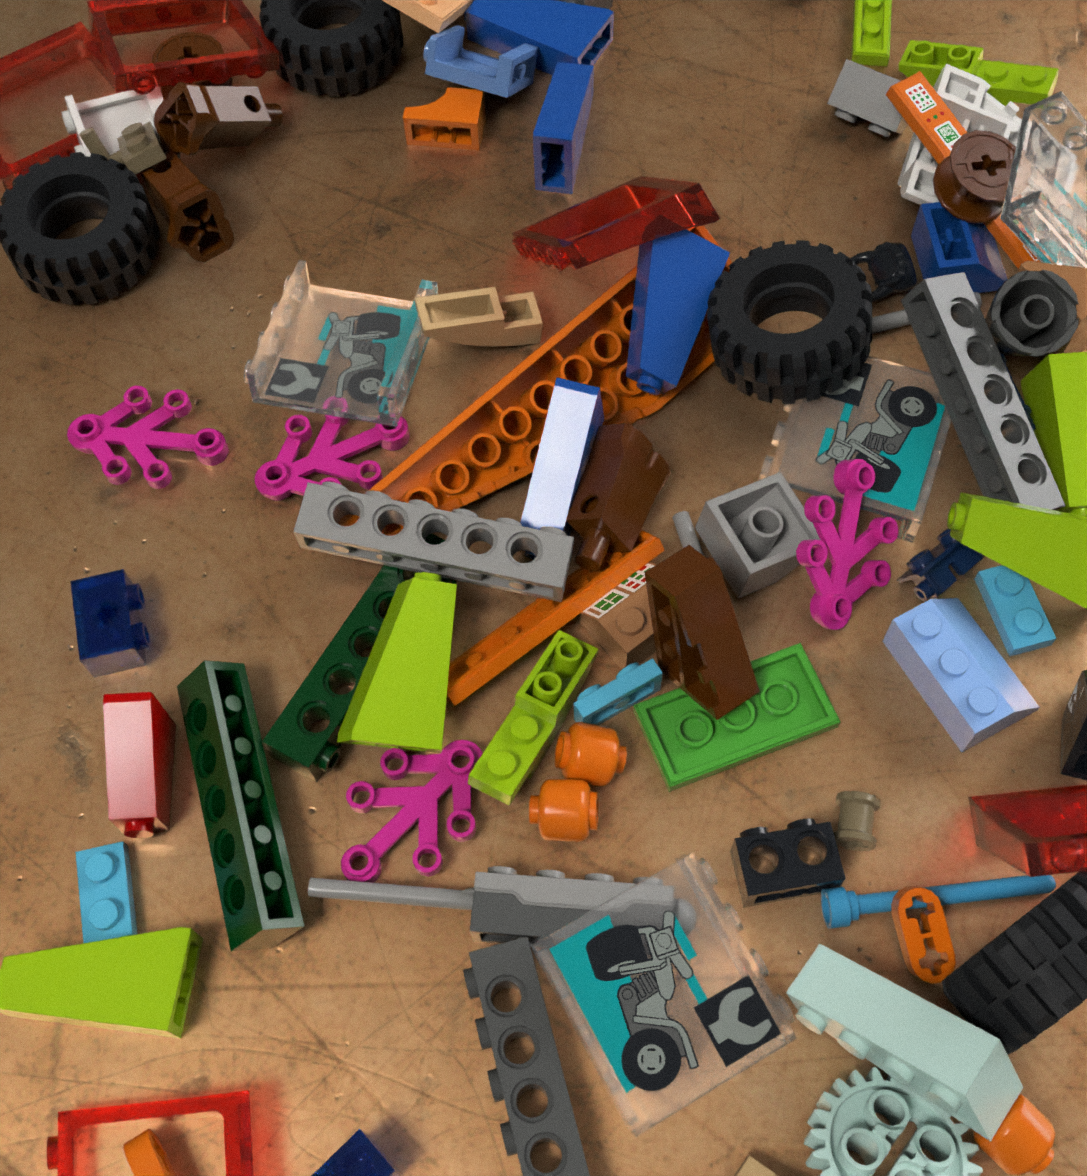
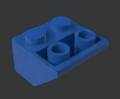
M940 202L920 204L911 238L923 280L965 272L973 292L997 291L1007 280V276L995 238L983 223H968L954 217Z

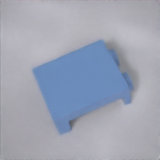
M459 25L431 35L425 44L423 59L426 62L425 75L505 98L533 84L538 46L525 43L499 55V59L465 50L463 48L465 27Z

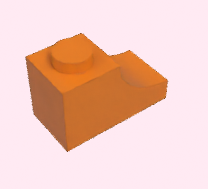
M447 87L446 93L432 103L416 107H405L403 124L407 145L480 151L486 121L484 91Z

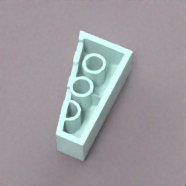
M822 944L818 945L786 991V994L798 1010L795 1015L796 1018L808 1029L819 1035L825 1031L837 1039V1042L849 1053L859 1059H867L893 1079L908 1086L990 1142L1023 1089V1085L999 1038Z

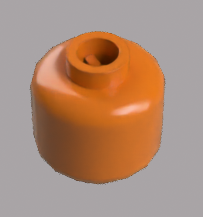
M576 722L570 726L567 732H560L556 744L554 762L555 767L561 769L565 779L584 780L590 786L604 787L611 782L615 773L621 774L623 772L627 751L625 746L620 745L618 734L613 728Z
M548 779L542 783L539 795L530 796L529 822L530 824L539 825V832L544 840L582 842L588 838L590 830L598 829V792H591L589 784L584 780Z
M1019 1094L991 1142L973 1130L975 1143L1009 1175H1023L1028 1172L1032 1174L1040 1173L1053 1160L1054 1150L1052 1147L1056 1137L1054 1126L1022 1094Z

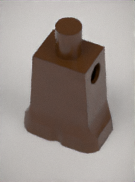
M179 82L169 92L168 99L162 101L154 114V126L164 151L167 153L173 151L175 154L184 153L187 156L195 155L198 150L250 145L265 127H277L283 121L281 107L277 103L265 104L258 86H202Z
M171 151L166 154V159L140 173L156 208L169 223L167 242L172 248L182 249L194 260L205 263L229 250L234 242V234L229 221L224 217L225 210L219 196L209 187L202 184L179 157Z
M621 423L599 426L593 440L587 465L566 519L583 538L576 554L575 562L580 567L589 571H598L606 553L632 551L657 494L664 487L672 472L661 454L654 451L652 443L633 425Z

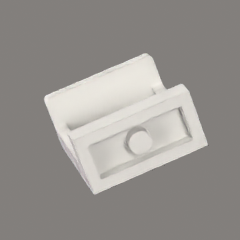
M154 73L140 76V88L80 103H75L72 95L65 96L67 110L62 111L61 115L68 134L76 133L80 145L74 146L75 152H82L85 156L90 157L91 153L79 136L82 131L90 127L94 128L109 155L120 150L117 138L122 136L121 132L126 127L138 122L143 125L150 121L156 130L154 114L164 99ZM180 153L176 154V155L179 157V159H180V158H181V154H180Z

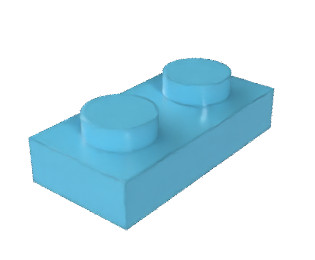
M1003 565L978 571L974 580L1009 657L1051 646L1056 640V636L1029 579Z
M652 658L641 665L635 662L626 666L617 674L615 680L602 687L596 684L585 689L579 694L577 701L573 703L575 722L600 725L661 690L663 672Z
M121 841L75 852L83 943L137 935L128 845Z

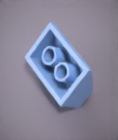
M958 598L930 599L892 620L882 642L961 752L968 750L1040 708Z

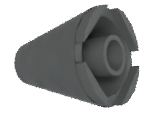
M1026 270L1010 277L999 287L985 320L1000 354L1008 356H1044L1057 351L1070 341L1078 328L1079 318L1077 319L1076 305L1079 303L1076 293L1068 282L1054 272Z

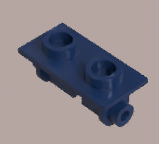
M947 528L937 537L939 544L931 551L925 549L912 557L906 563L909 570L897 579L899 583L912 580L916 585L914 588L915 595L924 602L928 599L938 598L940 594L957 581L948 568L949 565L961 576L985 557L950 536L951 529Z

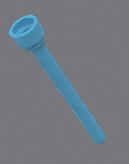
M1043 873L922 888L932 891L939 898L942 905L1050 893L1055 889L1056 881L1050 874ZM844 887L822 889L821 909L824 922L828 929L849 927L851 921L859 920V915L891 912L893 897L899 890L856 895L854 891H846ZM914 896L912 897L913 906L906 910L925 908L927 904L917 901Z

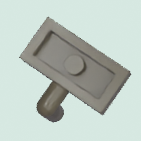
M150 121L143 125L138 122L126 127L121 132L122 136L117 138L120 150L109 155L93 127L87 128L79 134L90 153L103 155L108 161L110 158L125 165L135 175L167 158L159 136Z

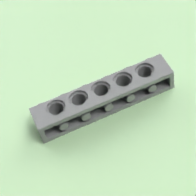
M323 482L322 485L307 483L293 531L300 548L414 572L435 573L447 579L562 602L574 537L567 536L564 531L558 528L541 527L538 530L523 527L520 522L510 518H497L496 521L479 518L476 513L466 509L457 508L453 509L452 512L435 509L432 504L423 500L413 499L408 503L396 501L379 491L370 490L366 491L365 494L348 491L345 486L335 482ZM353 514L359 516L358 521L351 526H341L338 524L340 519L346 515ZM397 523L403 526V529L396 535L389 536L381 533L388 524ZM434 532H441L448 536L444 542L437 545H432L425 541L426 537ZM477 541H484L492 546L489 551L483 554H476L469 550V547ZM528 550L534 553L536 558L529 563H519L513 559V555L518 551Z

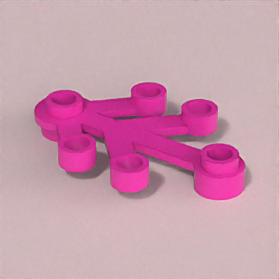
M132 386L124 393V402L101 416L85 414L76 418L70 424L67 431L68 440L73 448L86 454H94L102 464V471L107 480L114 485H121L127 482L131 477L132 471L127 461L121 456H115L108 444L125 445L143 469V475L147 483L154 489H162L168 486L172 480V473L167 464L162 460H157L148 448L194 452L198 461L206 466L222 463L229 453V447L223 434L212 428L201 429L196 435L155 431L175 418H182L188 415L191 411L192 404L188 395L179 389L168 392L164 397L163 406L127 428L115 427L133 414L147 412L152 406V399L146 388ZM143 397L140 402L132 403L136 398ZM177 401H183L179 406H172ZM214 441L212 444L208 446H203L208 442ZM123 467L120 472L111 474L113 469ZM164 471L160 477L152 478L155 472Z
M336 398L331 399L324 405L323 412L326 420L309 455L295 461L302 443L311 438L312 428L307 417L303 415L291 416L285 423V430L288 436L276 460L266 462L255 474L257 490L264 497L280 501L290 497L293 493L304 496L308 482L322 485L323 482L341 484L338 479L333 477L359 483L362 488L369 490L383 479L380 465L372 460L363 461L359 465L342 460L376 445H380L389 451L403 448L410 439L407 421L396 413H386L379 418L374 428L334 444L342 426L349 422L350 412L344 400L337 401ZM337 410L343 411V412H342L341 414H339V415H336V416L331 415L332 412H334V411H337ZM296 427H305L300 432H293ZM389 427H396L392 430H387ZM314 472L333 476L324 478L319 483L303 478ZM367 472H375V473H376V474H375L373 477H371V478H364V477H363V475H364L365 473H367ZM281 476L277 480H271L273 477Z
M862 459L842 460L834 470L833 480L835 487L844 495L838 533L832 522L836 508L830 496H811L806 500L804 506L805 516L810 522H813L820 540L801 541L796 550V557L799 564L805 567L816 590L810 602L811 616L815 622L830 630L843 628L851 617L852 603L872 586L883 587L887 585L891 578V569L886 561L868 560L863 564L861 573L847 583L849 569L878 544L893 543L897 539L899 532L895 519L891 517H877L870 522L869 528L855 539L862 495L875 482L873 467ZM827 555L832 564L830 577L823 565L826 562Z
M467 740L453 741L446 745L440 754L406 755L403 750L398 748H392L383 753L380 765L387 778L400 780L407 774H436L425 786L373 788L367 782L358 781L348 788L346 792L347 802L351 809L357 813H367L373 808L403 807L366 845L352 846L344 853L341 859V869L348 881L374 883L381 874L382 866L380 859L418 820V848L413 853L412 861L420 875L426 877L436 875L443 865V859L438 849V800L451 787L453 793V812L447 819L449 835L458 842H466L475 835L476 823L471 814V786L468 785V775L483 754L475 743ZM464 755L470 759L468 765L463 768L455 767L453 760L457 756ZM394 758L403 760V765L400 769L389 770L387 768L390 760ZM367 791L370 793V796L365 803L357 804L353 801L356 793ZM459 819H466L470 822L469 829L463 833L453 830L454 823ZM432 853L437 857L433 866L425 868L419 865L420 858L424 854ZM358 856L368 858V864L362 870H354L351 866L352 861Z

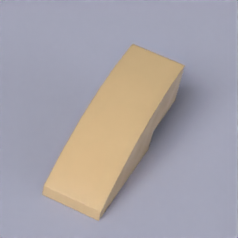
M489 287L415 298V306L423 336L446 342L489 347L540 343L543 322L533 292L498 296L496 288Z

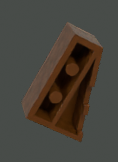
M688 545L644 572L657 662L663 674L716 720L760 692L723 574L717 562L709 556L705 557Z

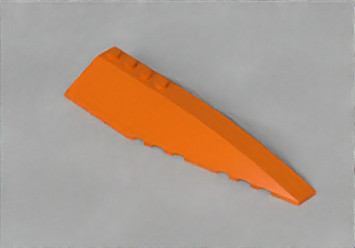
M697 216L683 226V228L719 246ZM729 257L727 259L723 272H729V266L731 263H733ZM636 265L368 491H379L387 494L392 500L406 503L413 499L423 500L432 504L435 509L452 512L453 509L461 508L532 473L556 378L599 387L604 413L603 425L632 424L658 411L714 362L707 312L677 387L659 395L642 391L636 386V381L626 377L637 272ZM353 514L346 515L340 519L338 524L341 526H351L358 521L359 516ZM397 523L388 524L381 533L389 536L396 535L403 529V526Z

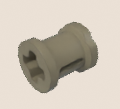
M843 791L838 793L836 796V804L840 807L838 831L833 832L837 846L853 851H870L875 849L876 838L872 836L874 811H877L880 807V800L872 794L860 791Z

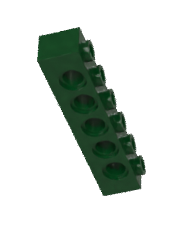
M432 533L425 539L427 543L432 545L441 544L445 541ZM383 565L262 740L271 757L316 783L324 772L328 773L335 767L342 750L340 747L343 744L337 743L338 732L369 658L361 657L360 654L364 649L373 647L398 584L413 578L414 574L418 572ZM442 577L441 582L456 584L457 580ZM341 684H355L349 693L343 695L335 694V690ZM323 719L330 721L325 730L318 733L309 732L310 727L316 721Z
M204 660L177 686L230 950L242 951L273 948L305 926L244 663Z

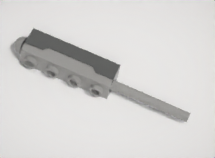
M492 866L488 868V872H476L474 888H467L465 890L312 877L308 884V897L472 910L470 934L473 942L501 944L527 936L530 946L552 948L607 915L610 916L613 927L620 925H634L637 927L653 925L660 930L662 929L663 913L670 910L675 914L686 935L692 931L696 922L693 907L683 899L673 898V886H664L662 880L653 877L634 878L633 883L614 882L613 876L600 873L586 874L585 880L565 878V873L556 870H539L536 872V876L517 875V870L510 867ZM640 935L646 955H650L645 937Z

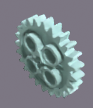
M872 1067L865 1079L857 1070H854L846 1083L839 1078L835 1080L829 1093L824 1091L816 1103L818 1109H814L807 1121L813 1129L805 1137L804 1144L815 1149V1151L807 1159L806 1167L822 1170L819 1176H873L908 1122L915 1123L917 1129L886 1176H980L983 1172L982 1167L969 1161L979 1150L978 1145L962 1141L963 1135L969 1129L968 1126L963 1123L954 1124L950 1119V1114L908 1086L899 1083L891 1076H888L886 1081H884L877 1067ZM875 1112L884 1115L891 1125L883 1123L876 1116ZM920 1147L930 1151L936 1161L927 1158ZM847 1150L858 1153L863 1158L865 1165L854 1161Z

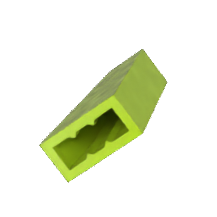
M1087 352L1048 354L1020 381L1025 405H1029L1032 410L1030 416L1036 427L1034 434L1066 505L1057 511L1087 516Z
M963 492L960 493L958 503L954 502L951 505L947 519V527L951 529L950 536L1087 609V516Z
M428 572L415 573L413 578L398 584L338 732L337 743L390 749L398 748L417 752L442 750L457 584L441 582V575Z
M179 927L5 956L0 969V1013L10 1017L181 1039L203 938L192 928Z

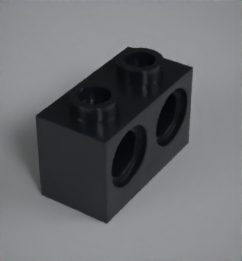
M808 818L789 823L785 830L769 832L767 827L747 829L740 833L739 838L734 839L730 851L743 908L821 894L822 889L841 887L846 879L831 822L816 824L815 819ZM810 847L816 850L821 858V863L817 865L804 863L799 858L797 849ZM755 855L767 857L772 862L774 871L767 874L755 871L750 865L749 858Z

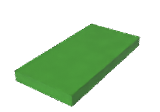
M801 643L750 661L760 692L718 720L680 688L633 706V712L669 792L839 727L840 720Z

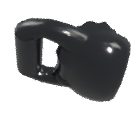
M885 242L878 245L873 251L857 253L850 258L853 260V265L868 264V270L875 281L874 286L877 287V289L872 291V302L886 298L891 293L907 291L917 283L911 257L905 245L900 242Z

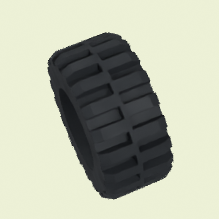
M382 0L261 1L260 24L272 66L284 81L289 82L292 87L300 91L307 89L310 95L320 97L321 93L328 94L329 97H340L341 93L349 92L350 95L360 93V89L366 86L370 89L379 82L378 78H385L392 71L393 65H396L402 54L401 49L404 38L400 11ZM330 24H347L336 29L317 30L320 27Z
M82 152L70 153L69 157L62 158L60 155L49 157V162L42 165L37 162L29 167L30 172L24 176L19 174L12 182L13 188L11 190L6 189L0 201L2 204L0 206V242L20 279L24 281L31 291L53 302H57L60 299L62 304L77 305L78 301H84L85 304L90 305L99 303L98 299L108 296L110 300L119 296L118 291L125 287L128 289L132 288L138 282L137 277L140 274L143 276L152 265L150 259H155L159 248L157 243L160 238L159 227L143 186L140 184L137 176L131 170L126 169L125 165L111 158L108 161L103 155L91 153L90 157ZM87 219H103L97 227L82 236L71 239H55L65 228L74 223Z
M796 240V244H785V241L773 242L772 247L763 249L760 246L751 250L747 258L743 259L740 256L731 263L729 272L724 271L715 282V288L710 292L707 302V319L715 364L721 369V375L728 383L732 385L736 383L737 390L748 396H751L753 393L757 394L760 401L772 403L773 399L782 400V404H795L797 399L806 398L807 402L820 399L821 393L828 391L831 394L843 387V379L847 381L853 379L860 371V365L866 362L869 356L870 343L872 342L871 286L866 282V275L862 269L856 264L853 265L852 259L842 252L834 254L833 248L828 245L819 243L816 247L811 246L809 241ZM788 311L808 312L823 319L807 330L789 334L773 333L758 327L765 319Z
M1087 866L942 980L944 994L968 1023L999 1038L1007 1055L1015 1052L1024 1044L1029 1043L1087 999Z

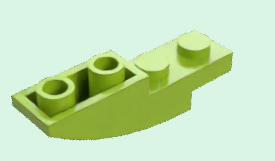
M917 40L909 41L898 64L899 71L907 77L921 71L932 87H934L945 64H949L980 77L990 84L991 87L987 90V93L1004 106L1010 101L1047 106L1058 81L1059 68L1042 67L1039 65L1032 66L983 60V48Z
M558 630L517 692L514 707L468 775V785L510 806L527 777L532 778L560 730L598 655V648Z

